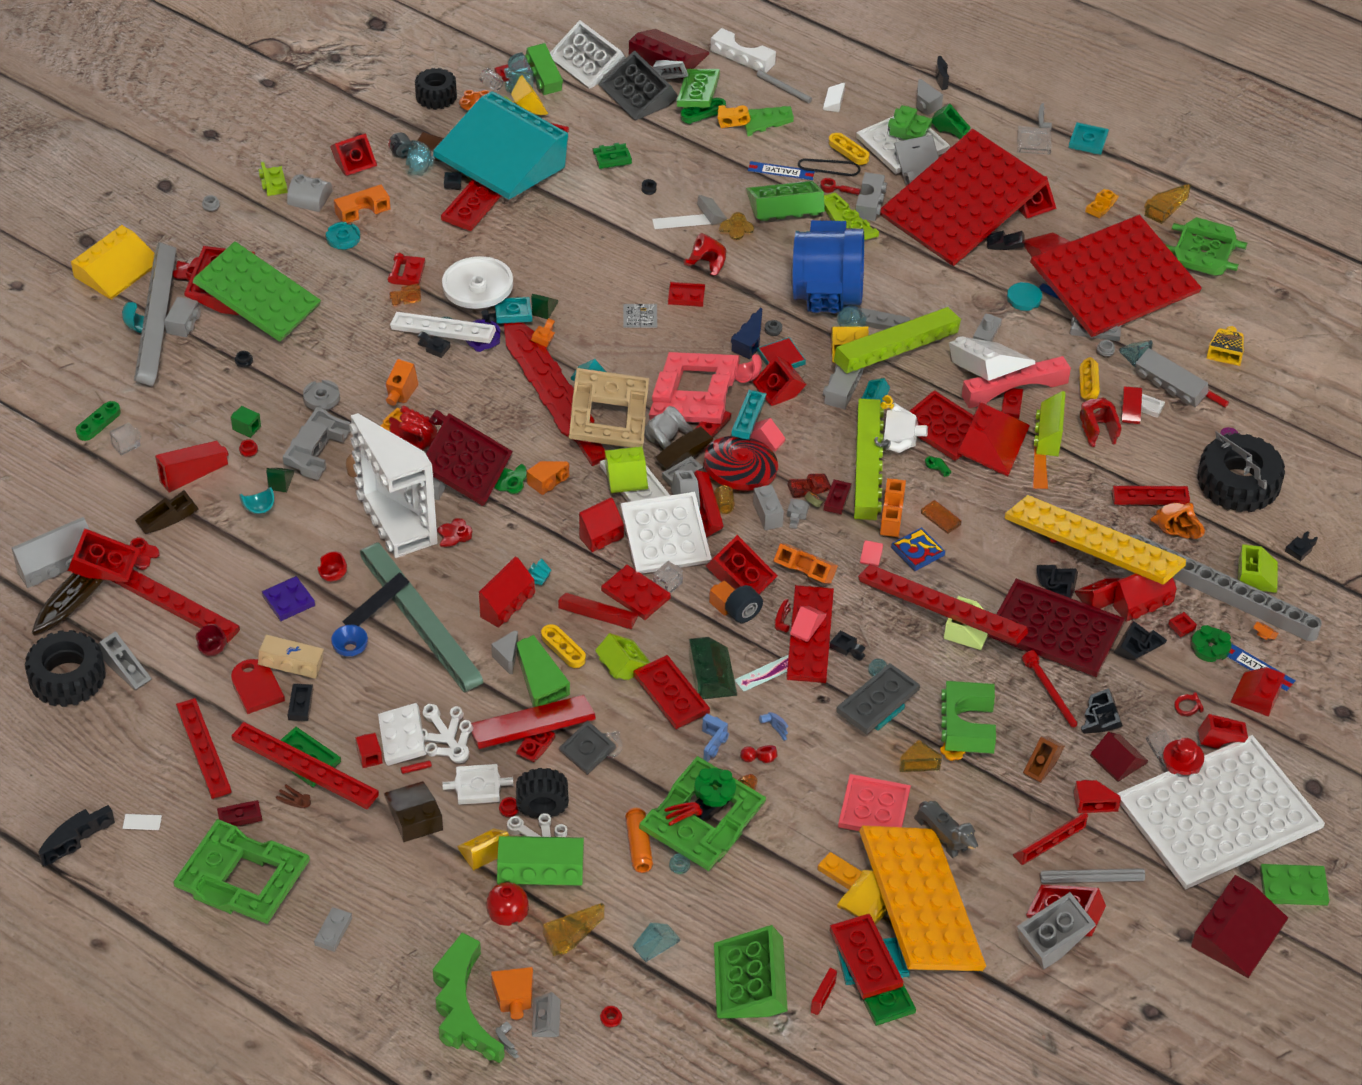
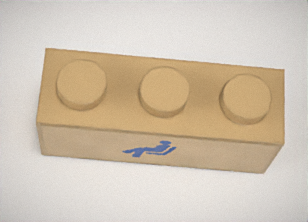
M266 635L259 649L258 665L316 679L323 663L324 649Z

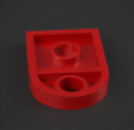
M258 659L244 660L238 663L232 670L231 679L233 687L247 714L285 701V696L271 668L258 665ZM246 668H252V669H253V670L250 671V672H245V671H243V670L246 669Z

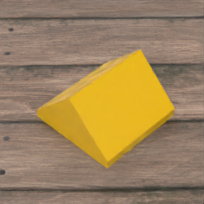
M493 828L458 845V850L474 871L498 859L499 836H509L508 831Z

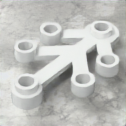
M427 704L423 709V715L428 722L435 724L441 734L428 733L427 730L423 729V734H425L424 742L447 743L450 748H440L435 743H428L425 747L426 753L430 757L436 755L448 756L453 762L458 764L466 762L469 758V749L466 744L469 734L473 730L471 722L464 720L459 725L464 713L460 707L455 706L450 710L452 719L447 729L440 719L441 713L438 707L434 704ZM459 725L462 733L457 743L454 738Z
M541 814L538 820L542 830V837H551V817L548 814ZM518 816L511 817L507 822V831L511 835L522 834L524 836L541 837L526 827L523 820ZM558 824L555 827V836L566 837L567 827L563 824Z

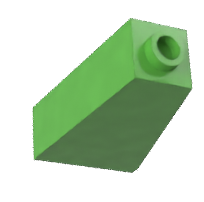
M534 635L516 643L517 657L533 707L556 702L570 695V682Z

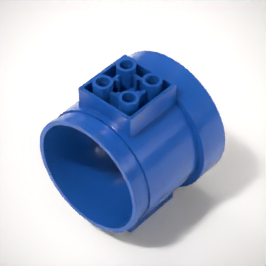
M811 220L810 231H795L793 249L794 300H807V311L814 313L843 312V305H862L864 229L847 228L846 221Z

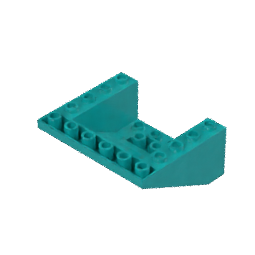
M491 91L482 96L433 150V156L510 200L565 168L568 133Z

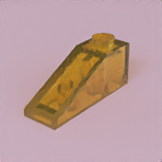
M1185 184L1155 194L1146 201L1144 216L1163 224L1188 199L1191 185Z
M600 903L543 924V936L553 956L565 954L569 950L574 949L604 919V904Z

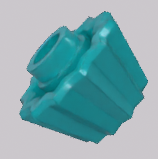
M540 559L537 564L533 563L528 570L534 578L535 584L541 586L552 571L543 559Z

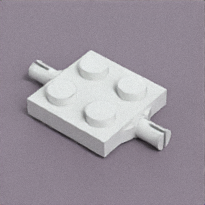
M497 764L456 767L457 775L455 781L442 782L443 790L455 789L458 795V805L500 802L499 792L501 786H513V777L500 778Z

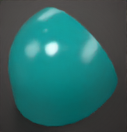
M127 302L122 310L123 321L130 329L142 333L144 316L135 313L137 309L136 303Z
M271 487L255 495L243 496V494H239L241 504L251 513H265L271 509L274 503V493Z

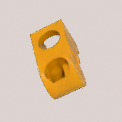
M725 105L719 106L718 121L720 128L746 125L751 120L748 108L744 105L736 108H726Z

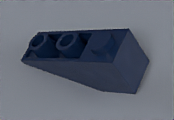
M762 308L753 313L747 323H744L737 334L735 333L731 338L732 352L749 360L760 346Z

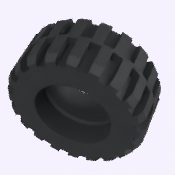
M61 630L55 634H47V637L44 639L40 638L36 645H32L29 649L30 652L27 653L25 658V670L32 693L42 702H49V705L57 706V704L61 705V707H67L69 704L74 706L78 705L80 701L85 702L89 700V696H94L98 692V688L102 687L106 675L101 648L92 637H87V634L82 632L76 633L75 630H69V632ZM64 663L80 664L77 669L68 673L56 674L50 672L55 667Z

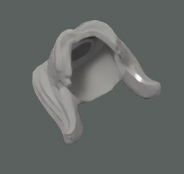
M668 406L663 413L648 421L645 426L644 436L652 443L657 444L659 442L663 449L671 444L669 440L674 437L678 429L685 433L693 429L675 407Z

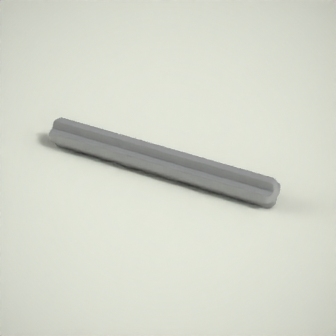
M1143 868L1041 871L1040 878L1042 883L1144 881L1145 870Z

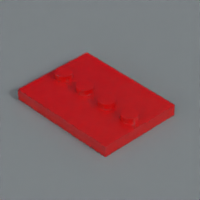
M934 390L909 412L916 415L918 425L928 426V435L917 437L956 461L962 456L957 452L974 415Z

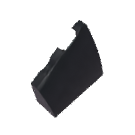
M1133 621L1127 628L1114 653L1126 659L1136 660L1164 645L1167 639L1154 630L1148 632Z
M1109 688L1090 695L1089 707L1085 712V725L1081 726L1084 734L1100 733L1123 727L1114 697Z

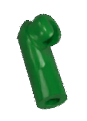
M926 457V467L939 470L944 477L950 475L951 470L941 458Z

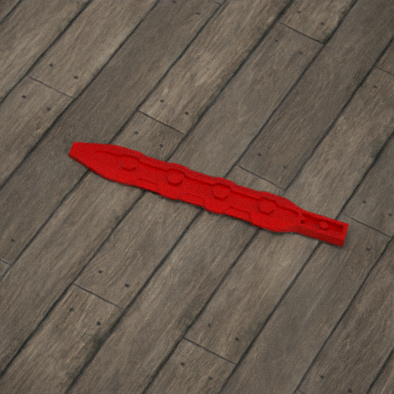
M523 322L504 323L507 349L523 369L528 382L532 383L539 394V399L553 416L560 432L569 437L573 386L568 383L562 374V369L553 360L547 347L531 341L534 330ZM590 414L589 423H595L594 418ZM574 440L591 466L600 464V461L605 459V449L601 443Z

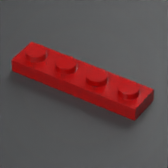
M1113 486L1112 488L1114 505H1168L1171 503L1185 505L1190 503L1188 486Z

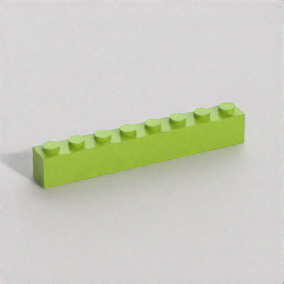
M949 307L940 309L836 347L834 362L846 374L958 333L961 318Z
M859 398L854 519L877 520V513H881L882 502L878 501V499L882 498V488H879V485H882V474H879V472H882L883 460H879V458L883 457V447H878L874 439L878 437L877 440L880 444L883 440V434H880V431L883 432L884 420H880V418L884 417V409L881 408V400Z

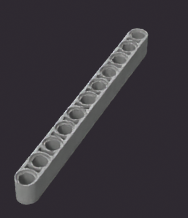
M161 242L157 244L154 253L134 381L153 386L157 375L165 325L164 320L166 318L176 247Z
M1134 534L1130 536L1185 558L1186 566L1176 573L1173 579L1306 641H1315L1318 638L1322 622L1317 616L1141 535Z

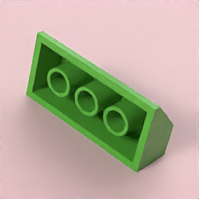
M499 836L497 884L512 882L515 884L582 885L584 837Z

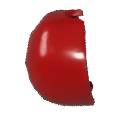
M337 551L328 552L320 558L321 564L317 568L323 580L329 582L337 581L346 574L347 563L342 553Z

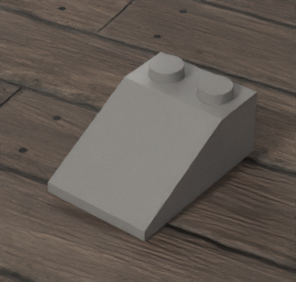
M1071 892L1018 925L1017 930L1019 939L1044 970L1061 959L1096 924Z

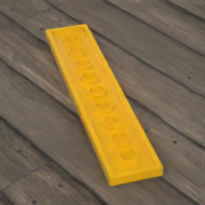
M1029 495L1005 513V519L1163 585L1186 566L1185 558Z

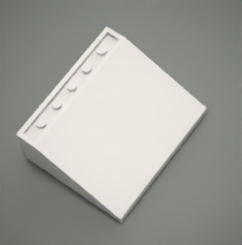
M359 413L351 415L349 428L353 435L351 443L354 451H352L355 461L353 467L357 475L355 477V483L358 487L356 495L358 500L363 502L365 512L370 514L373 526H377L380 538L385 540L388 552H392L393 556L398 558L437 544L432 464L427 455L421 449Z

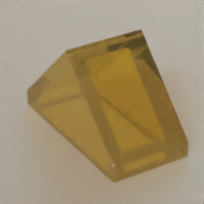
M918 739L901 756L899 771H938L941 768L942 755Z

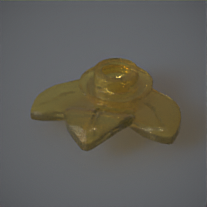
M736 212L732 214L729 220H725L720 224L719 231L729 232V236L732 239L740 240L745 233H753L754 226L747 221L743 213Z

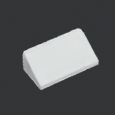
M845 83L828 88L823 110L840 111L845 92Z

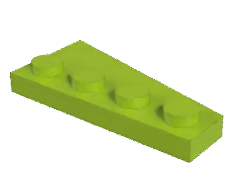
M837 193L824 195V209L832 221H846L847 228L864 229V240L879 237V231L876 228L873 229L866 219L863 220L859 217V213L856 210L850 209L849 204Z

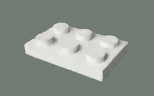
M417 703L378 714L384 758L387 766L427 755Z

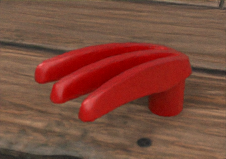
M789 599L783 601L775 619V629L777 631L781 630L787 633L790 629L789 625L784 624L785 618L791 611V608H789L790 603H788Z
M695 802L678 804L664 809L665 812L677 810L665 817L668 820L677 816L669 822V826L693 814L696 816L702 814L700 805Z

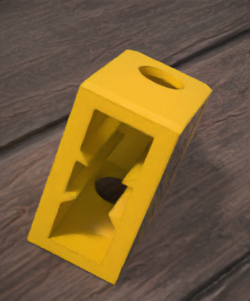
M1234 326L1218 329L1209 345L1206 359L1240 366L1244 352V335L1237 332Z

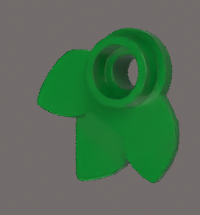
M520 464L515 471L504 468L494 488L498 491H507L510 494L519 493L523 489V481L527 477L526 467Z

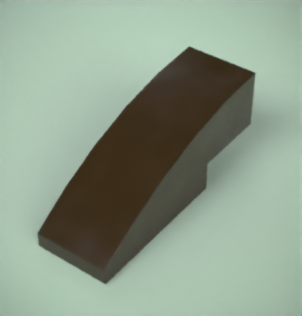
M700 426L671 443L655 458L668 470L691 456L694 458L713 440V437Z
M183 490L170 501L165 497L135 521L142 531L147 534L178 523L199 510V508L186 491Z

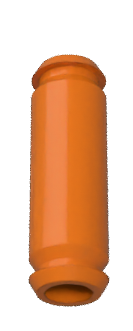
M631 808L626 813L625 818L631 861L633 863L632 867L637 872L644 873L648 872L653 866L649 834L639 829V825L646 817V813L641 808Z

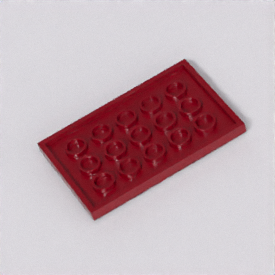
M1016 578L996 615L1026 626L1028 634L1018 645L990 634L987 637L1025 651L1034 650L1038 656L1097 677L1125 623V618Z

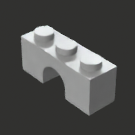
M867 172L864 174L861 194H859L856 204V211L859 213V217L864 220L876 221L877 215H880L882 207L880 204H883V193H886L887 183L884 182L885 175Z

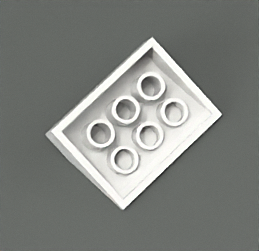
M581 20L550 52L555 63L589 89L600 83L626 59L621 50Z
M963 336L949 342L952 363L988 381L1035 364V360L997 342Z

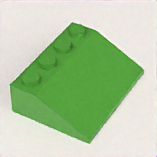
M814 181L746 188L754 216L760 221H767L771 217L784 219L790 215L802 217L803 214L819 215L820 212H825L824 191Z
M773 925L714 943L716 1006L719 1019L770 1017L788 1011L784 941Z

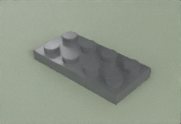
M889 663L838 705L836 712L862 732L868 734L918 692L920 684Z

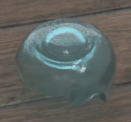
M853 305L844 307L837 318L840 327H865L867 320L864 312Z

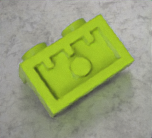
M261 162V168L258 169L259 177L262 179V189H266L267 196L288 193L282 166L266 168L265 163Z

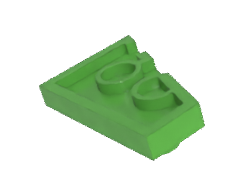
M791 106L749 109L751 120L744 126L748 137L753 135V132H763L771 126L779 127L791 123L794 120Z

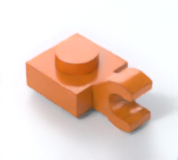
M548 318L544 327L538 326L532 335L531 341L548 347L554 338L555 332L552 331V326L555 320Z

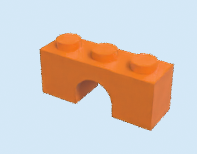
M380 184L334 199L335 213L341 222L351 223L359 220L358 210L370 209L374 214L390 210V196Z
M887 478L880 535L899 537L906 480Z
M780 543L773 560L790 569L808 574L807 576L823 583H832L838 567L836 564Z

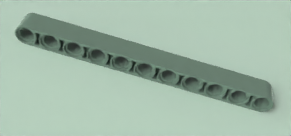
M379 542L360 550L363 562L382 587L399 572L404 575ZM408 583L391 598L464 693L483 684V678L478 669L411 583Z

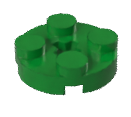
M1203 625L1201 629L1194 633L1191 648L1193 647L1194 654L1203 661L1216 662V659L1221 658L1224 660L1231 650V636L1220 629Z
M704 768L695 779L694 793L697 798L699 796L703 803L708 806H724L735 796L736 782L729 770ZM711 785H717L719 787L717 790H713V787Z

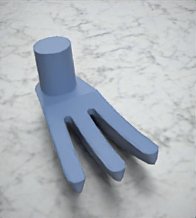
M773 712L759 716L760 723L770 722L783 741L787 739L786 735L788 732L786 728H788V725L780 716Z

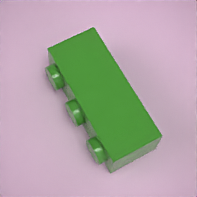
M546 44L527 47L524 59L526 64L530 66L532 77L536 79L537 88L541 89L543 95L562 91L563 79Z

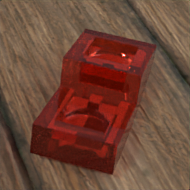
M808 474L806 479H789L787 484L793 498L804 497L808 491L815 495L830 490L831 487L826 474Z

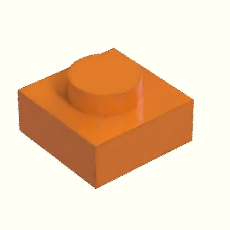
M1257 621L1253 627L1258 631L1257 635L1265 640L1268 638L1275 640L1279 634L1262 622Z

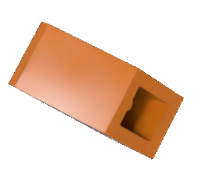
M540 461L526 471L527 484L542 496L548 491L553 490L555 486L570 476L569 463L567 461Z

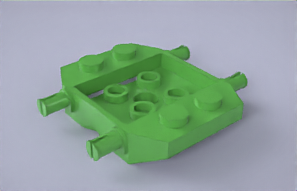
M1196 217L1186 223V225L1173 223L1172 230L1180 231L1181 237L1177 246H1166L1185 268L1215 276L1224 274L1226 269L1237 271L1239 264L1229 262V257L1235 247L1246 250L1248 243L1236 239L1233 227Z

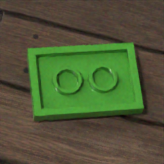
M1261 864L1260 874L1263 894L1274 904L1328 906L1330 900L1324 866Z

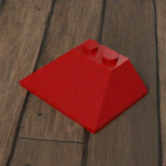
M980 401L957 453L1008 477L1030 425Z

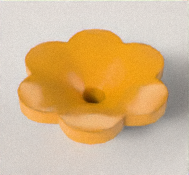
M945 742L940 748L941 754L945 755V758L950 761L962 759L963 754L966 753L945 750Z

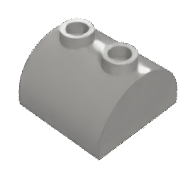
M303 174L295 175L288 189L287 203L291 206L320 212L333 191L332 184L319 178L306 177Z

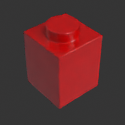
M376 733L355 737L357 753L362 768L383 764L382 752Z

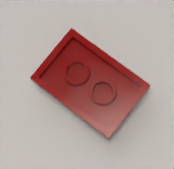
M625 565L601 586L603 593L630 611L638 613L639 617L643 620L649 618L671 599L670 592L643 574L636 573V570L629 565Z

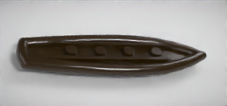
M72 573L43 605L35 620L32 634L42 633L67 618L98 588L103 580L86 578Z

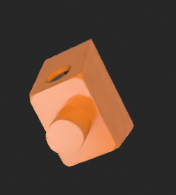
M397 359L386 382L388 392L386 402L389 405L395 406L397 402L406 403L419 385L413 363Z
M533 967L492 971V988L500 1011L510 1012V1016L514 1020L523 1018V1010H528L532 1007Z

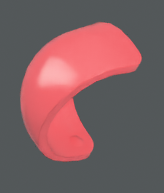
M754 354L752 361L738 365L735 379L738 382L746 383L759 375L762 368L760 355Z

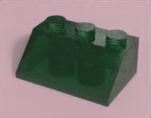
M710 637L689 639V659L695 690L702 699L737 696L728 647Z

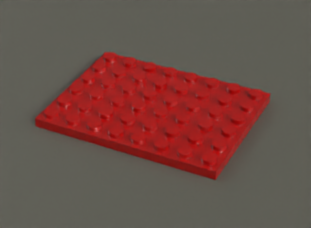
M971 129L881 207L880 216L947 263L955 266L1048 183V178L976 130Z
M1140 214L1036 255L1030 260V263L1091 337L1197 294L1202 289Z

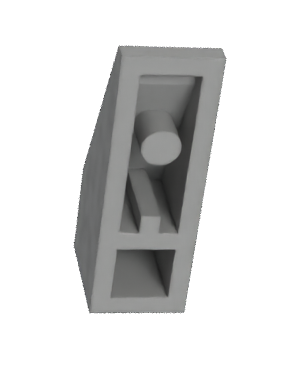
M116 631L99 642L103 660L134 690H137L152 679Z

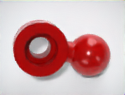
M773 745L762 746L757 750L751 746H746L740 752L741 759L745 762H752L755 758H758L763 763H770L778 756L776 746Z

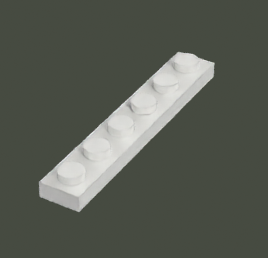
M396 312L390 324L392 330L413 333L425 332L428 335L490 343L496 332L495 325Z

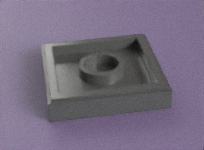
M587 720L559 747V750L588 775L616 748V745Z

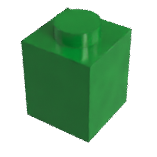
M241 406L231 415L232 430L251 438L261 428L260 414Z

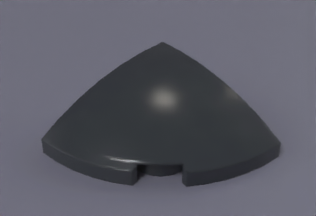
M1037 565V576L1042 587L1072 598L1078 576L1076 568L1058 569L1056 565Z

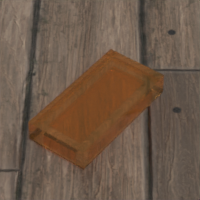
M933 500L921 509L922 515L947 534L961 525L962 520L936 500Z

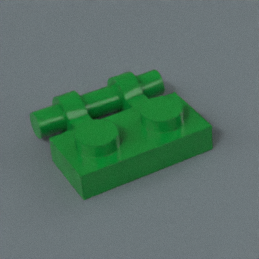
M618 142L610 146L599 145L597 148H592L599 169L632 164V158L626 143L619 144Z

